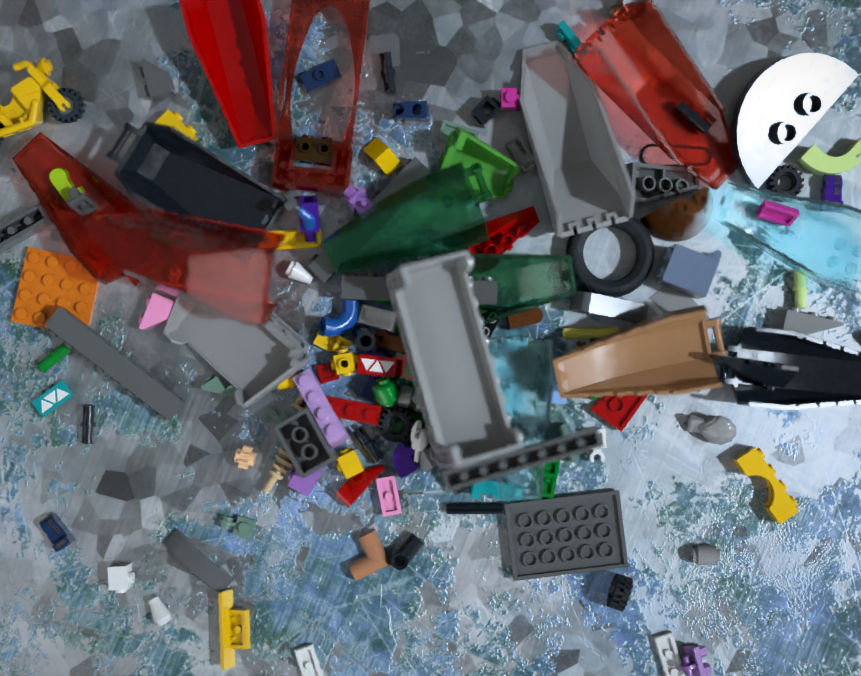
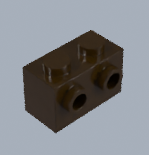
M306 134L302 135V137H297L296 163L334 167L336 141H332L333 138L331 137L314 139V136Z

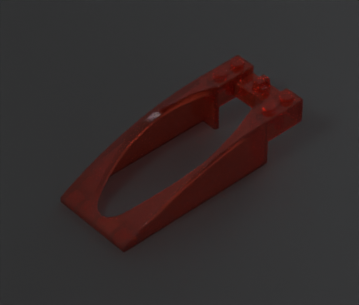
M292 0L273 137L276 144L271 178L273 189L330 193L332 196L345 197L343 192L349 187L352 180L370 0ZM327 7L337 9L345 21L352 48L355 72L352 113L343 141H333L332 143L334 152L331 170L296 166V147L291 125V93L299 55L314 19L320 11Z

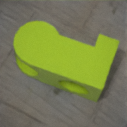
M59 167L53 169L49 176L52 184L68 204L67 201L72 198L68 189L75 185L69 178V172L65 168ZM82 186L76 188L79 189L80 192L84 191L86 193Z

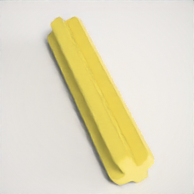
M564 328L562 336L563 338H602L619 331V328Z

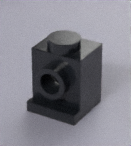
M487 95L471 111V116L485 128L500 112V103L494 97L490 98ZM489 109L490 114H484L483 110Z

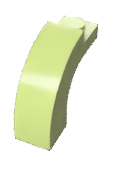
M861 138L857 139L839 157L829 156L813 144L803 152L796 162L805 170L815 175H839L854 168L861 162L857 158L861 155Z

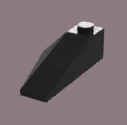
M717 354L709 355V358L746 378L765 385L764 389L776 391V387L785 388L799 371V367L781 363Z

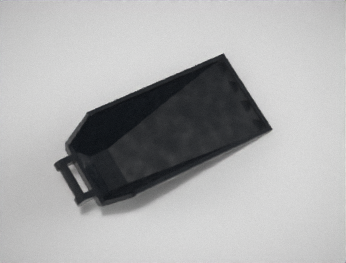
M126 122L123 126L124 130L112 150L108 151L105 156L119 164L114 174L127 192L178 224L190 227L187 229L202 237L203 233V237L209 239L207 240L212 244H214L213 242L218 243L215 246L248 265L262 241L248 245L249 243H246L247 241L243 236L239 238L241 236L239 233L252 232L249 234L256 235L258 232L259 236H266L284 207V201L287 199L172 126L145 122L139 130ZM134 133L137 136L124 157H118L117 155L130 134ZM202 223H203V224H205V226H204V227H200L198 224H202Z

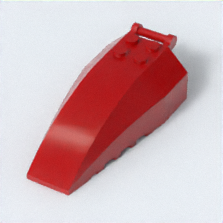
M179 0L188 37L211 84L238 148L277 139L268 22L262 0Z

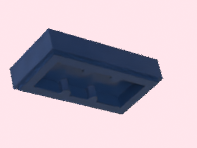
M334 59L299 75L308 94L342 78Z

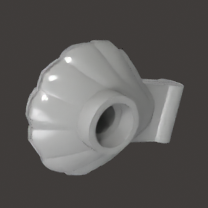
M690 415L686 428L689 432L701 433L709 442L719 445L732 441L737 434L736 426L733 422L721 415L712 416L707 419Z

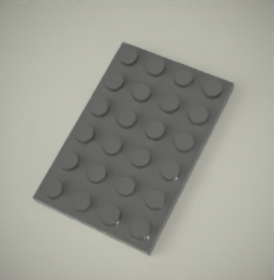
M619 490L504 503L514 581L628 567Z

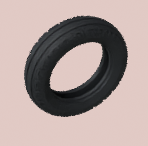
M634 216L629 218V221L615 224L614 220L611 219L612 225L607 226L618 228L628 234L636 248V261L632 270L619 280L608 281L600 279L593 275L585 264L583 257L584 245L588 237L598 230L595 224H592L593 230L577 234L576 229H573L574 235L569 236L566 245V262L571 276L585 291L614 298L621 297L636 290L647 279L654 262V245L646 227Z

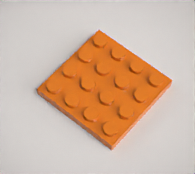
M28 247L11 321L49 329L45 326L47 321L58 307H65L90 327L104 264Z

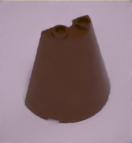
M706 187L694 192L691 201H686L683 197L640 218V221L650 234L665 241L681 242L699 234L711 218L713 210L711 190Z

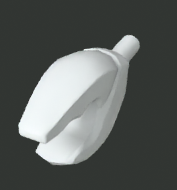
M421 420L416 421L411 431L412 449L415 450V462L419 461L420 452L425 450L429 442L428 431L421 428Z

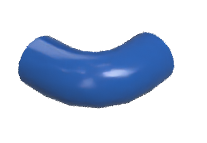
M342 299V309L338 316L334 318H321L319 323L320 335L326 337L339 336L351 330L358 321L362 301Z

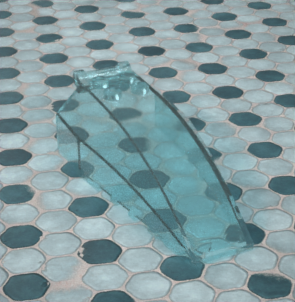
M728 182L714 215V220L811 280L852 296L858 292V288H856L857 281L861 282V209L845 204L819 201L808 197L793 196L788 193H778L767 189H757L751 186ZM764 200H769L798 209L800 215L788 227L755 217V211Z
M528 326L522 327V329L494 330L490 337L488 349L494 358L495 373L498 374L500 379L499 388L505 397L504 406L506 412L510 415V427L521 431L523 447L548 440L554 385L552 339L529 341ZM522 336L523 342L496 343V338ZM545 464L497 477L501 501L542 499Z

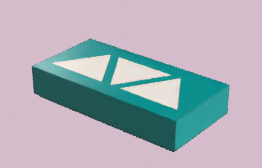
M61 380L31 403L42 418H44L74 397L75 394L66 381Z

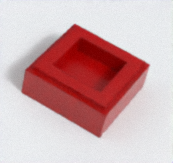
M331 361L316 366L321 384L340 379L336 370H332Z

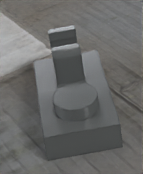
M75 186L68 189L72 197L67 201L68 205L82 217L100 208L97 202L84 191L80 192Z

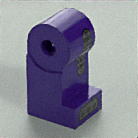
M825 174L823 176L820 210L839 211L843 209V180L841 175Z

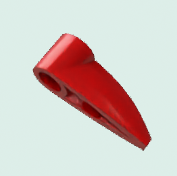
M378 465L358 473L348 480L334 496L349 508L380 475L385 467Z

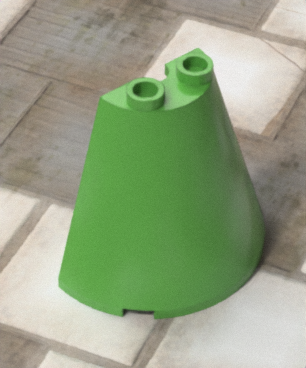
M456 127V131L452 130L441 153L437 168L439 179L435 180V198H506L508 192H511L514 182L512 178L519 175L521 165L463 128Z

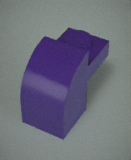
M402 441L396 447L393 454V464L401 479L418 469L411 456L415 453V450L412 449L411 441L408 443L409 447H406Z

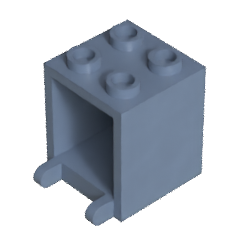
M674 244L665 249L661 259L664 261L662 266H658L654 277L657 279L655 283L696 299L704 298L707 296L722 253L720 250H716L705 255L682 245Z

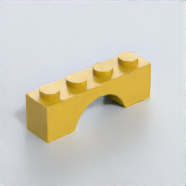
M750 446L732 458V460L743 475H758L766 481L769 488V498L764 507L775 523L782 524L799 512L796 507L798 504L792 496H788L785 491L787 487L781 480L778 481L774 475L776 471L772 465H767L763 459L765 455L762 450Z

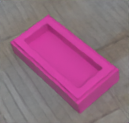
M764 200L755 211V217L788 227L800 215L798 209L769 200Z

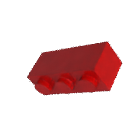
M325 395L338 418L379 425L382 405Z

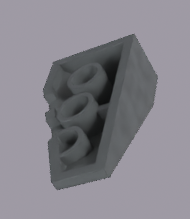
M636 162L625 164L636 194L635 202L648 203L699 188L700 169Z

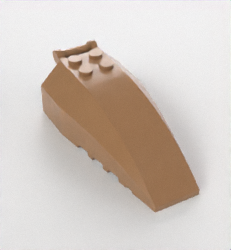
M705 305L665 312L552 359L560 398L615 395L644 396L646 394L677 395L722 387L716 374L713 359L709 358L710 354L727 356V349H724L720 324H722L721 317L705 320V314H708V309ZM710 326L713 328L716 350L712 352L707 327Z

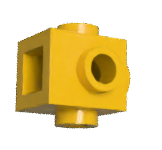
M348 348L336 350L337 353H334L333 359H330L332 370H336L337 375L342 374V377L353 375V371H356L358 365L357 354L353 353V349L348 350ZM346 360L348 365L342 366L341 361Z

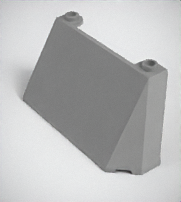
M204 262L194 263L187 267L180 287L183 290L181 297L177 295L163 334L173 344L187 343L237 389L234 393V399L238 405L246 408L256 403L310 362V355L307 354L308 342L227 270L209 268L208 264ZM184 296H186V298H187L188 296H189V297H192V298H189L190 300H189V302H188V300L185 299ZM194 297H199L198 300H193ZM211 299L212 302L206 303V300ZM233 306H240L255 310L259 309L262 311V314L258 313V316L257 314L248 316L240 321L238 313L232 311L234 309Z

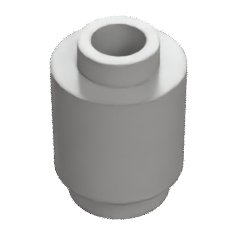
M697 545L692 547V563H697V565H716L717 561H720V550L716 549V546Z

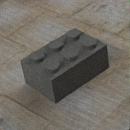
M309 408L300 411L273 427L301 479L339 459L333 447L326 440Z

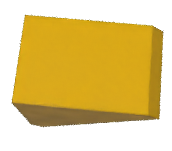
M377 137L363 149L367 156L388 178L403 165L391 149Z

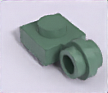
M223 514L218 522L220 523L219 526L225 529H230L231 526H234V535L251 540L257 520L238 515L235 522L232 516Z

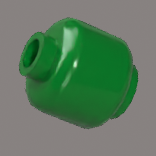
M381 377L372 388L376 402L383 405V407L395 405L400 398V391L394 379Z

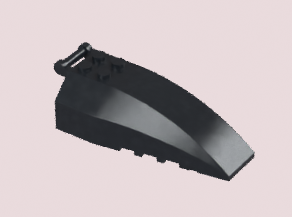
M745 327L735 346L724 345V349H727V356H730L731 351L734 352V357L799 367L798 373L785 388L776 387L775 391L764 389L765 385L758 384L733 370L732 379L727 378L728 367L721 364L718 379L723 384H731L738 405L788 410L861 404L860 351L799 332L764 327Z

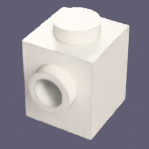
M131 563L112 564L107 567L109 591L115 590V593H124L135 583V573L132 572Z

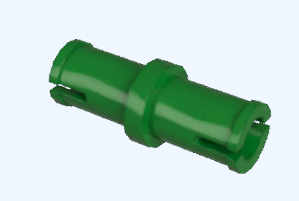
M62 343L55 350H50V354L38 362L37 366L46 373L57 362L63 361L62 358L75 348L70 349Z

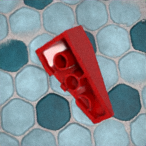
M531 206L478 224L460 234L459 237L465 251H469V254L473 257L474 266L481 274L496 265L501 260L499 257L506 250L510 251L513 248L512 244L531 231L539 223L535 208Z

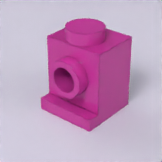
M501 88L500 112H519L520 94L517 92V88Z

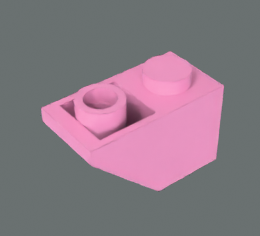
M153 293L152 296L150 295L146 301L147 309L145 314L142 313L138 324H140L139 329L149 330L167 322L175 301L157 293Z

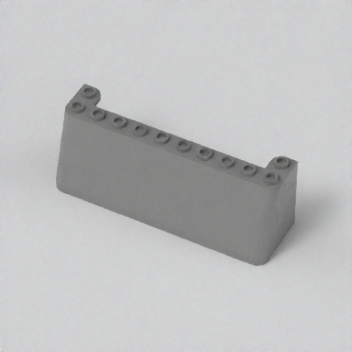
M468 250L402 266L386 276L388 291L436 463L440 468L459 467L523 447L521 431L510 427V415L506 412L504 406L505 397L499 388L500 379L498 374L495 373L494 358L488 349L489 340L484 334V322L478 313V301L473 295L472 280L468 277V272L474 266L473 257L469 254Z

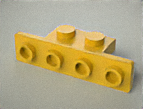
M232 589L218 593L221 670L235 666V649L247 650L251 648L249 609L233 608Z

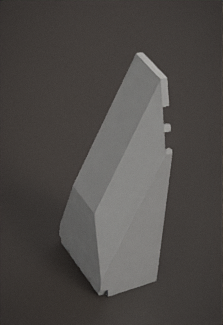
M560 40L523 49L520 106L555 234L557 237L565 238L574 235L573 229H576L577 234L593 230L592 224H595L596 229L611 226V219L614 220L615 224L629 221V218H633L636 194L595 81L593 79L590 80L584 73V68L581 65L578 66L572 59V54Z

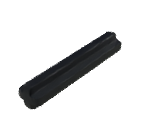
M452 503L446 505L447 514H502L503 505L501 503Z

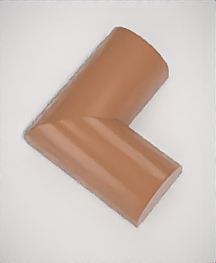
M375 529L358 537L365 555L349 562V568L356 581L391 565V561Z

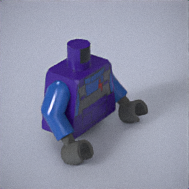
M294 190L284 193L287 198L284 201L285 208L289 212L293 209L296 210L295 213L299 216L300 233H304L305 242H315L316 232H320L317 195L298 196Z

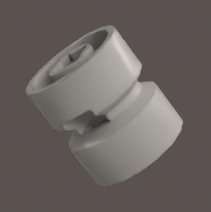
M403 383L397 407L407 410L411 407L413 411L422 413L416 389L413 385Z

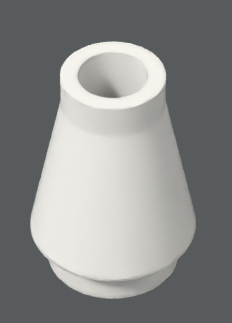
M294 261L290 262L285 272L288 278L310 285L314 274L310 273L299 262Z
M159 596L148 601L154 624L156 623L160 627L172 620L171 612L162 603Z

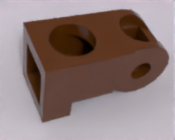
M532 307L526 312L515 314L514 309L505 311L509 330L537 324L543 318V312L538 307Z
M384 330L375 333V344L377 346L406 354L401 335L400 337L393 336Z

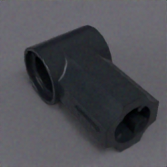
M411 533L401 547L393 554L392 566L397 570L405 569L425 543L415 534ZM399 555L403 556L406 560L401 566L397 565L394 561L395 557Z

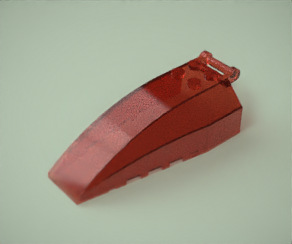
M39 132L12 158L25 180L29 183L31 190L36 194L40 201L39 203L49 215V219L59 231V235L71 254L95 280L107 285L126 276L137 286L140 283V279L157 263H161L164 260L155 250L158 240L147 236L154 229L138 224L143 223L157 226L145 215V212L136 203L43 133ZM59 167L65 168L69 172V178L76 188L82 186L100 208L85 217L79 215L66 203L52 184L49 176L50 172ZM151 254L152 258L138 272L133 274L131 271Z

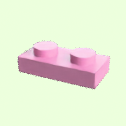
M395 475L376 478L383 517L401 514L402 510Z

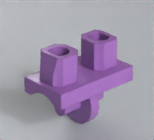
M350 184L343 192L345 195L344 200L349 204L350 211L353 214L357 211L362 215L371 213L373 204L367 198L366 190L363 187L358 190Z
M688 644L683 646L685 656H683L684 663L679 665L680 670L686 671L687 676L710 675L712 673L709 663H702L701 659L708 654L706 647Z

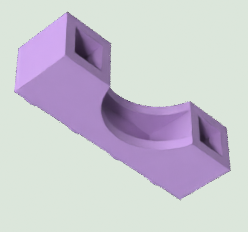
M309 368L293 377L295 384L329 445L334 448L350 439L344 425L325 396L315 373Z

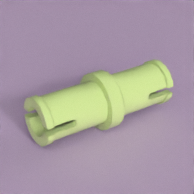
M805 269L793 270L794 287H792V292H794V308L798 309L807 308L806 291H808V287H806Z

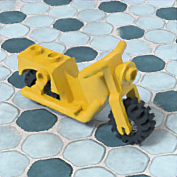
M42 57L37 65L29 60L13 64L15 71L27 68L28 73L32 77H27L11 87L13 98L9 105L3 106L0 103V121L3 123V125L0 124V145L4 138L39 127L43 123L45 93L50 98V101L47 102L49 104L48 111H51L50 115L55 117V120L61 123L77 122L78 119L83 117L82 114H85L86 110H84V107H86V103H84L85 99L81 97V93L71 88H60L48 77L51 76V71H53V66L49 59L46 60L45 57Z

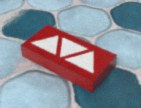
M359 354L357 374L396 378L398 359Z

